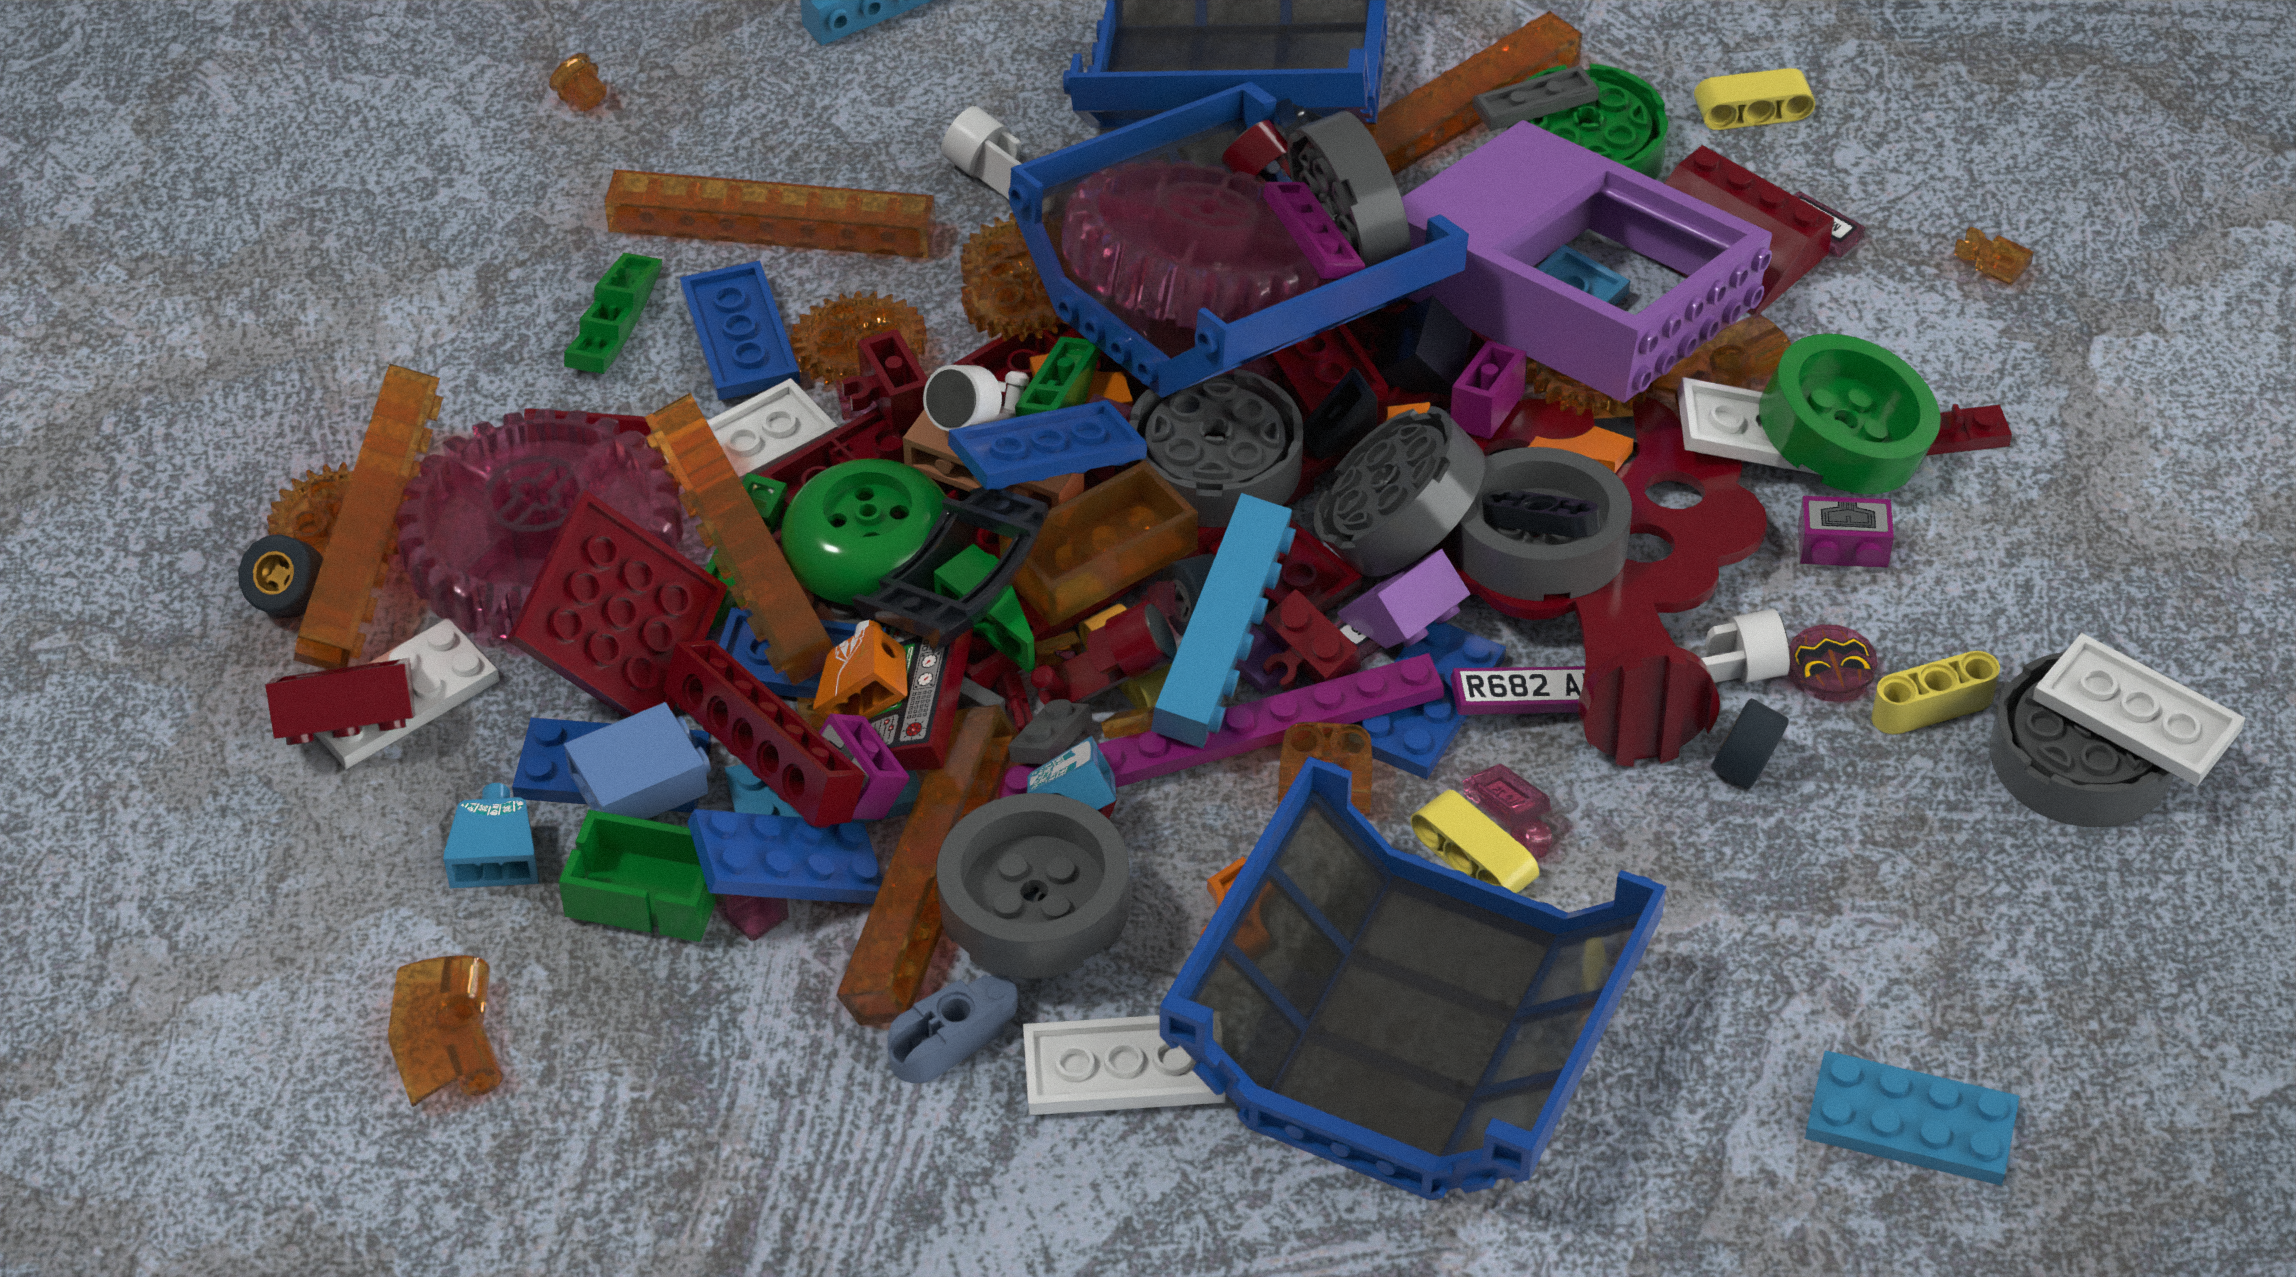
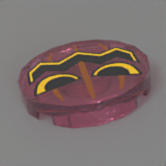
M1820 624L1804 629L1793 638L1789 646L1790 668L1788 676L1801 691L1804 692L1806 688L1808 691L1815 693L1814 698L1824 701H1846L1859 697L1867 690V686L1873 682L1876 676L1878 666L1876 651L1867 638L1853 629L1840 625Z

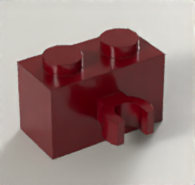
M897 328L857 341L860 376H850L842 380V392L844 397L850 396L851 409L853 411L864 410L874 401L893 433L910 428L925 409L923 395L928 378Z
M1297 589L1263 618L1267 638L1284 652L1268 657L1263 664V671L1267 676L1277 668H1284L1288 671L1286 676L1282 677L1279 681L1280 689L1283 692L1295 685L1300 670L1314 684L1354 674L1361 668L1359 648Z

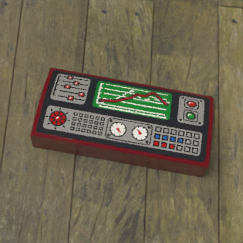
M891 625L886 626L885 633L900 643L906 652L907 697L873 716L868 722L905 771L943 769L974 626L935 654L932 653L927 638Z

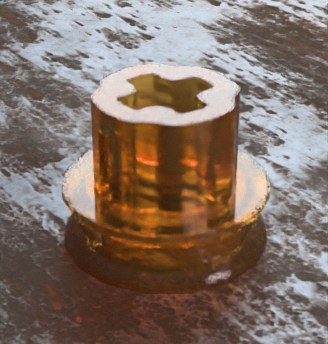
M587 53L575 54L566 59L557 67L549 79V87L552 91H557V96L560 100H571L583 112L598 105L607 93L606 86L597 77L599 67L596 63L591 62V58Z

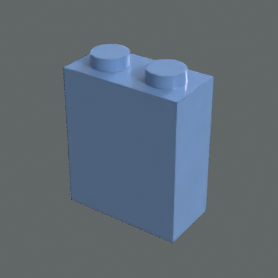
M666 702L564 743L569 774L591 810L647 820L709 794L706 774L711 772V766L708 757L702 747L694 748L691 743L690 730L682 716L675 718Z

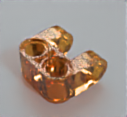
M1298 722L1291 725L1285 731L1280 757L1278 807L1308 756L1324 762L1337 764L1341 768L1351 771V803L1360 813L1370 814L1373 762L1369 733L1361 726L1354 724Z

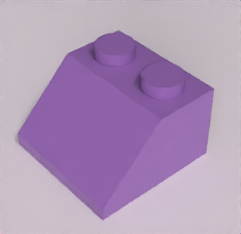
M1440 549L1395 571L1337 613L1342 621L1387 649L1401 642L1407 648L1429 634L1425 628L1428 624L1435 620L1439 625L1459 613L1461 610L1457 604L1469 596L1470 592L1443 550Z

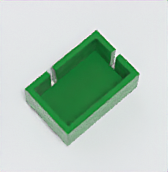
M588 810L575 841L577 850H571L558 881L565 917L651 933L653 926H658L660 935L701 942L719 894L709 893L690 829L683 826Z

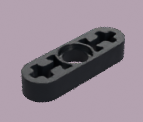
M1513 489L1494 490L1482 497L1484 521L1490 525L1572 538L1587 537L1600 530L1598 505L1592 501Z

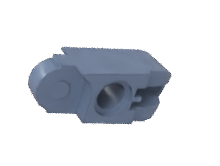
M984 975L967 985L960 979L913 1004V1008L900 1014L891 1023L888 1032L889 1066L893 1074L902 1081L912 1084L926 1083L937 1078L1004 1033L1003 1024L1014 1018V1013L1018 1007L1015 983L1008 977L1001 975Z

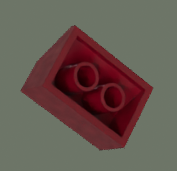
M410 657L275 677L265 684L274 739L285 737L286 745L314 741L313 733L331 730L333 738L361 734L359 726L377 723L379 731L407 727L405 719L415 716Z

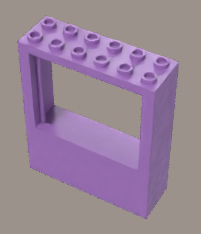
M1521 120L1401 198L1409 226L1411 250L1425 245L1427 219L1438 214H1442L1469 233L1465 270L1407 297L1408 299L1419 303L1433 295L1466 327L1503 345L1527 351L1528 357L1623 403L1638 392L1645 391L1650 383L1662 374L1666 375L1669 373L1674 365L1684 358H1689L1702 344L1712 341L1717 333L1729 324L1733 325L1749 309L1756 308L1764 294V286L1761 284L1764 271L1767 269L1772 257V252L1769 250L1772 238L1771 232L1524 120ZM1587 229H1590L1687 274L1689 277L1637 315H1633L1537 270L1533 266L1554 253L1563 244H1567Z

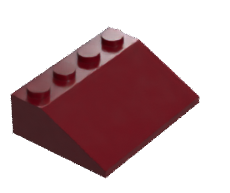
M1701 145L1679 163L1664 183L1772 233L1769 247L1772 257L1767 269L1764 271L1761 284L1764 286V294L1758 306L1747 311L1748 314L1755 318L1829 254L1834 217L1704 145ZM1663 264L1664 266L1670 268L1671 270L1677 272L1678 274L1684 276L1685 278H1688V277H1689V275L1684 274V273H1682V272H1680V271H1678V270H1676V269H1674V268H1671V267H1669V266Z

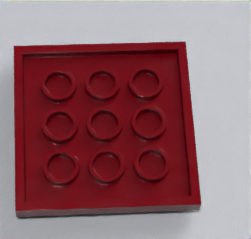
M584 489L576 494L507 641L625 718L664 702L673 711L676 701L664 692L663 689L676 642L705 640L729 586Z

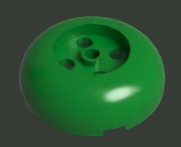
M857 459L829 467L812 477L797 491L785 512L781 530V543L785 563L795 579L809 591L833 602L854 605L852 601L853 596L858 593L869 596L879 589L878 580L909 560L920 549L928 533L943 510L941 501L947 498V495L934 480L923 472L892 460Z

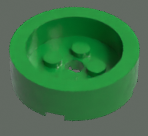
M1590 63L1589 69L1584 70L1599 88L1598 100L1527 120V122L1654 180H1656L1662 170L1669 122L1665 113V103L1651 85L1638 76L1622 69ZM1565 64L1548 68L1534 74L1527 80L1565 70L1567 66ZM1514 125L1507 126V127H1506V130L1509 129V128H1511V127L1514 126Z
M1842 334L1810 335L1790 345L1777 364L1759 402V415L1763 429L1773 446L1789 463L1797 469L1803 464L1812 471L1824 476L1821 483L1859 494H1880L1893 491L1905 485L1919 468L1938 435L1941 420L1940 410L1934 394L1924 379L1909 364L1879 345Z

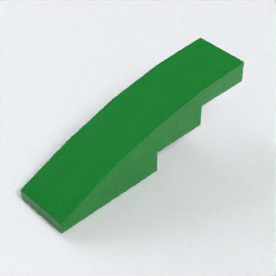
M623 252L594 286V302L579 319V335L564 351V367L604 374L629 338L651 295L662 268V259Z

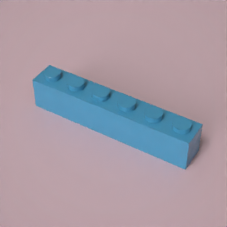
M1241 493L1155 705L1151 731L1200 748H1204L1209 732L1218 734L1226 708L1220 706L1224 695L1232 698L1240 676V671L1234 670L1238 659L1246 661L1254 641V635L1249 634L1252 623L1261 624L1268 605V599L1263 598L1266 588L1275 589L1282 569V564L1277 563L1280 553L1288 555L1294 540L1296 529L1289 527L1292 509Z

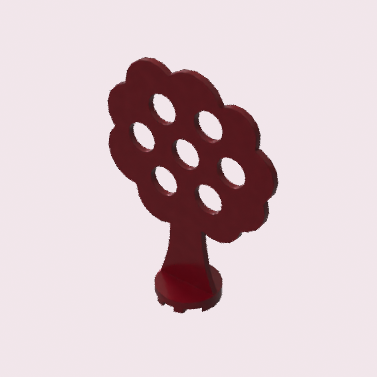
M1638 394L1631 398L1637 442H1633V449L1637 453V457L1630 463L1621 465L1615 474L1626 486L1632 501L1630 535L1640 533L1658 536L1672 547L1673 552L1671 555L1655 562H1637L1627 558L1618 575L1602 588L1570 599L1568 593L1544 594L1543 601L1509 597L1492 591L1473 580L1456 561V552L1451 542V531L1435 547L1419 558L1421 559L1442 549L1470 594L1480 595L1492 608L1511 617L1542 620L1557 618L1575 611L1581 628L1584 649L1585 673L1583 687L1578 700V715L1590 747L1592 743L1600 751L1613 756L1616 764L1634 767V759L1658 756L1660 764L1674 760L1679 757L1680 747L1696 737L1704 727L1707 734L1712 730L1719 714L1720 699L1710 670L1697 655L1675 645L1661 623L1658 613H1678L1694 609L1709 600L1718 586L1719 567L1741 562L1756 552L1764 540L1767 530L1765 508L1752 492L1739 485L1742 473L1741 460L1685 450L1682 424L1672 409L1656 399ZM1554 399L1521 400L1516 403L1491 439L1467 434L1482 449L1484 456L1504 448L1517 449L1528 447L1536 436L1547 439L1574 438L1585 434L1595 426L1592 399L1581 406ZM1679 481L1696 488L1703 496V499L1692 507L1670 509L1659 506L1651 501L1645 492L1647 488L1656 483Z

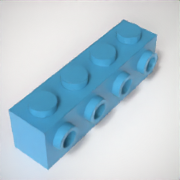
M800 0L802 25L822 46L933 0Z

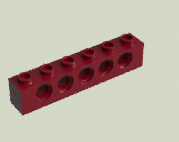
M714 640L676 642L663 691L678 703L679 708L689 713L703 726L707 733L712 734L718 739L730 754L739 758L749 767L754 776L763 780L777 793L781 800L787 802L801 814L806 823L819 828H826L831 824L851 823L865 772Z

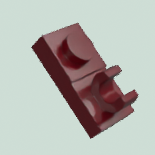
M1953 404L1952 411L1940 412L1939 432L1926 456L2009 447L2012 433L2001 406L1990 405L1960 409L1958 404Z

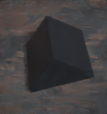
M1431 295L1389 319L1375 368L1389 386L1452 396V386L1463 372L1472 340V332L1437 298Z

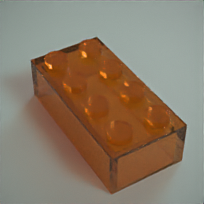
M1145 460L1049 510L1048 518L1043 525L1039 537L1012 585L1051 626H1054L1198 549V512ZM1003 535L999 536L1000 559L1013 540Z

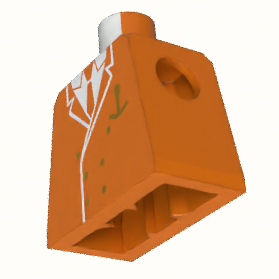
M871 620L858 623L855 635L831 649L827 655L813 711L826 720L830 714L865 716L869 720L907 697L906 652L904 647L886 634L879 623Z

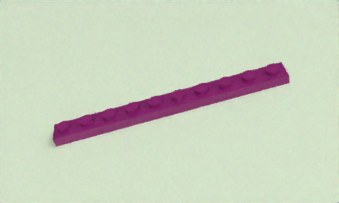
M1429 653L1227 708L1218 734L1209 732L1204 748L1153 732L1151 729L1097 745L1115 774V787L1118 788L1444 698V686ZM1026 763L993 772V782L998 798L1026 794L1027 776L1043 764Z

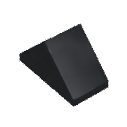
M1352 367L1303 423V438L1319 459L1323 460L1352 449L1365 436L1377 428V396L1358 369Z

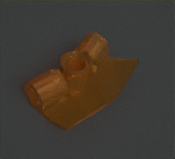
M1753 314L1735 322L1733 325L1725 327L1717 333L1712 341L1702 344L1689 358L1682 359L1672 367L1669 373L1666 375L1662 374L1650 383L1646 390H1662L1674 393L1679 412L1677 388L1683 377L1751 390V378L1755 377L1758 380H1763L1772 376L1782 355L1792 344L1785 333L1772 321L1760 314Z
M469 955L444 956L406 964L397 970L388 1028V1042L412 1107H415L440 1089L457 1081L464 1094L480 1096L493 1091L503 1080V1073L483 1024L490 966L481 958Z

